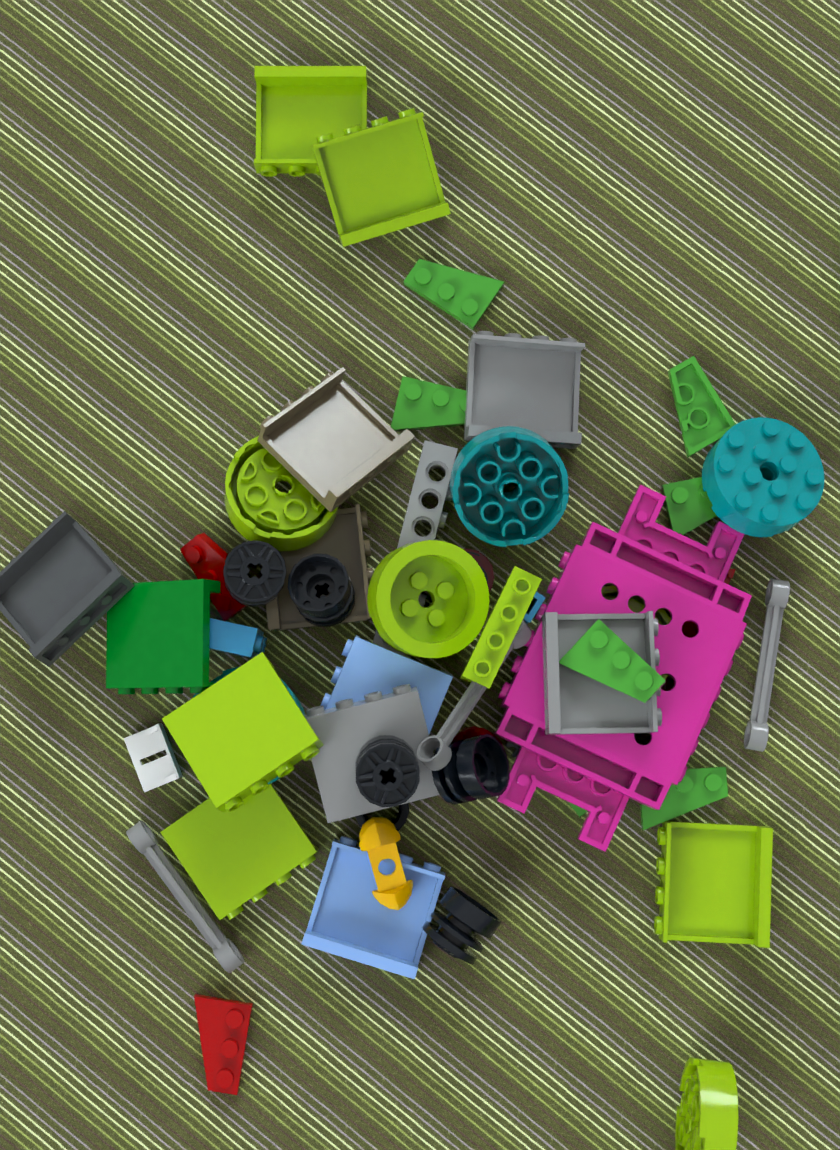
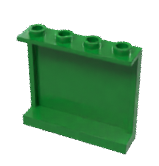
M193 579L133 583L135 586L107 612L106 689H118V694L122 695L135 694V689H141V694H159V688H165V694H183V688H190V693H201L215 684L209 682L210 594L220 593V581Z

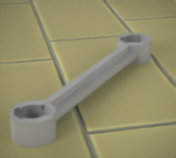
M771 578L766 589L765 606L767 608L750 720L746 725L744 733V748L763 752L768 741L769 727L767 719L783 612L787 606L790 594L789 581Z
M522 620L502 664L512 649L520 648L529 641L532 632L524 620ZM472 681L437 735L429 736L419 744L417 757L427 768L437 771L449 763L452 756L449 745L487 689L486 687ZM440 747L438 753L432 757L431 753Z
M140 820L128 829L126 834L131 843L150 862L209 943L215 958L223 969L231 973L242 965L244 958L238 948L230 939L225 937L158 845V840L148 825Z

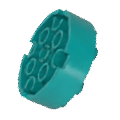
M758 417L741 421L732 426L710 449L703 464L702 486L713 505L711 507L712 510L726 525L745 535L772 537L792 529L815 509L824 489V469L817 450L802 432L783 421Z
M497 427L474 437L458 454L450 477L451 497L464 526L480 540L500 547L520 544L527 545L544 537L560 521L569 498L568 474L559 455L540 435L521 427ZM517 483L513 491L503 492L504 484Z

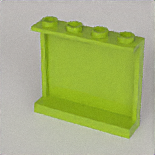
M255 66L256 159H254L256 173H261V175L266 177L276 176L277 173H288L294 177L304 176L305 173H316L318 176H321L312 145L317 143L316 138L329 133H333L334 138L345 135L343 129L359 124L361 130L367 128L366 66Z
M415 108L399 112V118L388 121L387 116L372 120V127L361 130L359 124L343 129L345 135L334 138L333 133L316 138L317 143L313 144L312 148L343 247L451 214L449 205L445 202L422 118L424 116L423 112L416 113Z
M514 566L459 679L469 684L474 681L490 689L542 581L541 578Z
M263 652L162 718L216 809L223 813L238 809L244 803L243 799L252 793L257 795L269 787L268 782L277 776L282 778L290 774L294 770L295 764L303 759L304 761L312 759L320 752L319 748L324 745L274 670V666Z
M272 783L263 792L257 795L252 793L243 799L244 803L232 812H221L216 809L211 799L208 798L160 832L219 920L225 916L231 920L244 911L241 906L250 899L253 903L257 902L268 894L266 888L274 882L278 886L292 877L290 871L296 866L300 865L303 869L316 860L314 854L319 850L318 847L313 845Z
M663 822L662 827H658L657 843L662 845L661 857H657L656 873L661 875L660 887L656 886L655 903L660 904L659 916H655L654 932L659 934L658 938L664 943H668V940L751 944L760 948H770L773 828L753 825Z

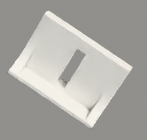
M162 723L123 738L144 792L183 777ZM166 750V756L142 765L141 759Z

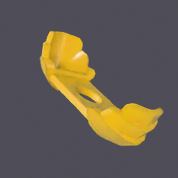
M373 817L362 825L359 833V847L361 851L368 852L378 888L372 891V894L385 907L400 910L406 905L413 889V881H406L396 842L401 837L395 825L387 818ZM383 859H391L395 862V870L391 874L385 875L379 871L378 866Z

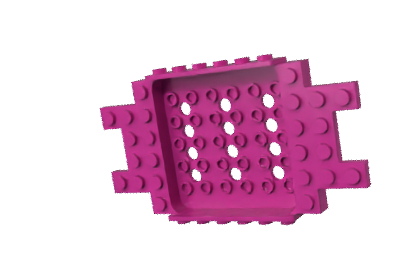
M639 485L618 533L592 522L586 531L581 545L576 544L570 553L564 552L558 564L562 571L558 579L552 578L546 593L551 595L547 604L542 603L534 619L539 621L535 630H531L532 633L529 641L524 645L526 650L522 657L517 655L510 670L515 674L510 683H504L498 698L503 699L500 706L506 709L494 734L520 747L510 770L507 789L502 795L498 796L497 802L525 814L536 787L588 811L577 839L606 852L629 798L651 809L659 810L670 786L678 785V782L682 781L687 770L686 764L688 759L697 748L701 729L706 726L709 720L711 706L721 692L722 687L720 685L723 678L732 667L733 655L744 639L743 632L747 623L742 620L752 595L724 583L745 534L718 521L705 546L655 522L666 496L642 485ZM613 584L617 588L618 595L614 600H607L602 596L601 589L603 585ZM632 596H639L644 601V609L639 613L653 611V619H655V613L658 609L664 608L668 610L671 614L670 622L667 625H660L658 623V636H654L655 648L659 649L660 654L659 666H655V669L660 676L663 674L671 675L674 679V687L670 691L661 689L660 696H657V708H661L662 725L658 726V732L650 733V742L646 745L638 744L634 737L635 733L545 735L542 615L545 612H558V614L635 613L628 607V601ZM685 621H692L697 625L698 632L695 637L689 638L682 633V625Z

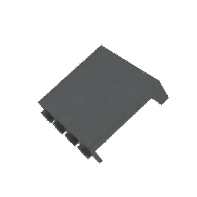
M64 511L0 572V611L31 647L29 652L33 657L50 667L135 585L85 529Z

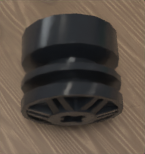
M258 540L243 542L233 548L226 558L223 569L225 588L230 596L241 605L250 607L263 606L274 600L282 590L286 576L285 561L279 551L269 543ZM251 566L256 569L259 566L261 568V578L258 579L256 576L249 578V567Z
M312 554L302 558L294 565L288 577V590L299 613L307 622L318 627H331L341 623L351 614L355 606L356 593L345 566L337 558L328 554Z
M489 734L451 742L449 747L451 748L452 756L449 763L440 770L432 771L433 781L439 795L446 802L453 805L502 795L507 789L510 779L507 754L502 744ZM440 747L435 750L434 756L438 753Z
M380 735L369 740L360 749L356 758V784L360 793L370 803L380 807H395L405 803L415 793L420 782V769L413 748L407 742L393 735ZM389 768H392L394 777L387 776L386 779H383L381 770L388 771Z
M450 886L440 900L448 914L444 916L433 911L431 917L440 926L438 927L426 921L422 929L443 951L454 958H459L473 965L477 957L468 947L470 946L478 952H482L484 949L482 944L475 938L476 935L480 934L491 938L502 922L473 898L456 887Z

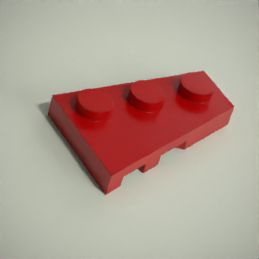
M205 533L198 534L180 549L198 579L220 581V593L210 594V599L224 621L233 618L247 607L234 600L226 590L223 569L228 554Z
M195 994L194 1000L208 1091L237 1095L253 1003Z

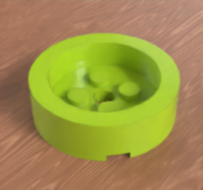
M259 436L251 439L235 453L226 472L224 499L231 523L248 541L258 540L266 542L278 551L298 550L313 544L332 526L338 507L332 512L327 510L257 441ZM280 481H286L292 488L286 494V492H280L278 489H275V485Z
M439 540L413 542L390 552L376 567L368 587V612L379 636L393 649L414 657L442 658L463 650L480 633L488 614L489 589L482 569L475 559L462 548ZM423 591H428L431 595L432 604L426 608L422 607L418 601L419 595Z
M691 1057L685 1064L679 1090L683 1092L680 1107L677 1106L675 1150H736L738 1137V1092L733 1067L729 1062Z

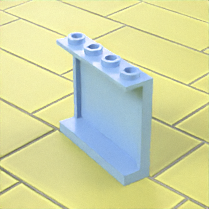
M355 635L353 641L348 639L341 654L346 657L343 667L336 666L330 681L335 684L331 695L325 693L320 706H324V710L336 707L335 703L341 700L353 699L354 703L365 700L364 695L381 691L382 695L393 693L394 687L410 684L411 688L417 687L428 734H430L452 681V674L443 670H437L360 638V636Z
M341 836L340 840L334 839L301 945L415 979L427 933L422 927L426 921L431 922L432 920L431 914L435 910L440 889L445 879V873L440 871L441 866L430 862H424L423 866L412 863V857L399 853L406 881H413V889L406 905L400 910L389 909L380 904L372 894V891L378 888L368 852L361 851L360 847L356 846L357 840ZM383 859L379 863L378 869L382 874L387 875L395 870L396 865L391 859Z

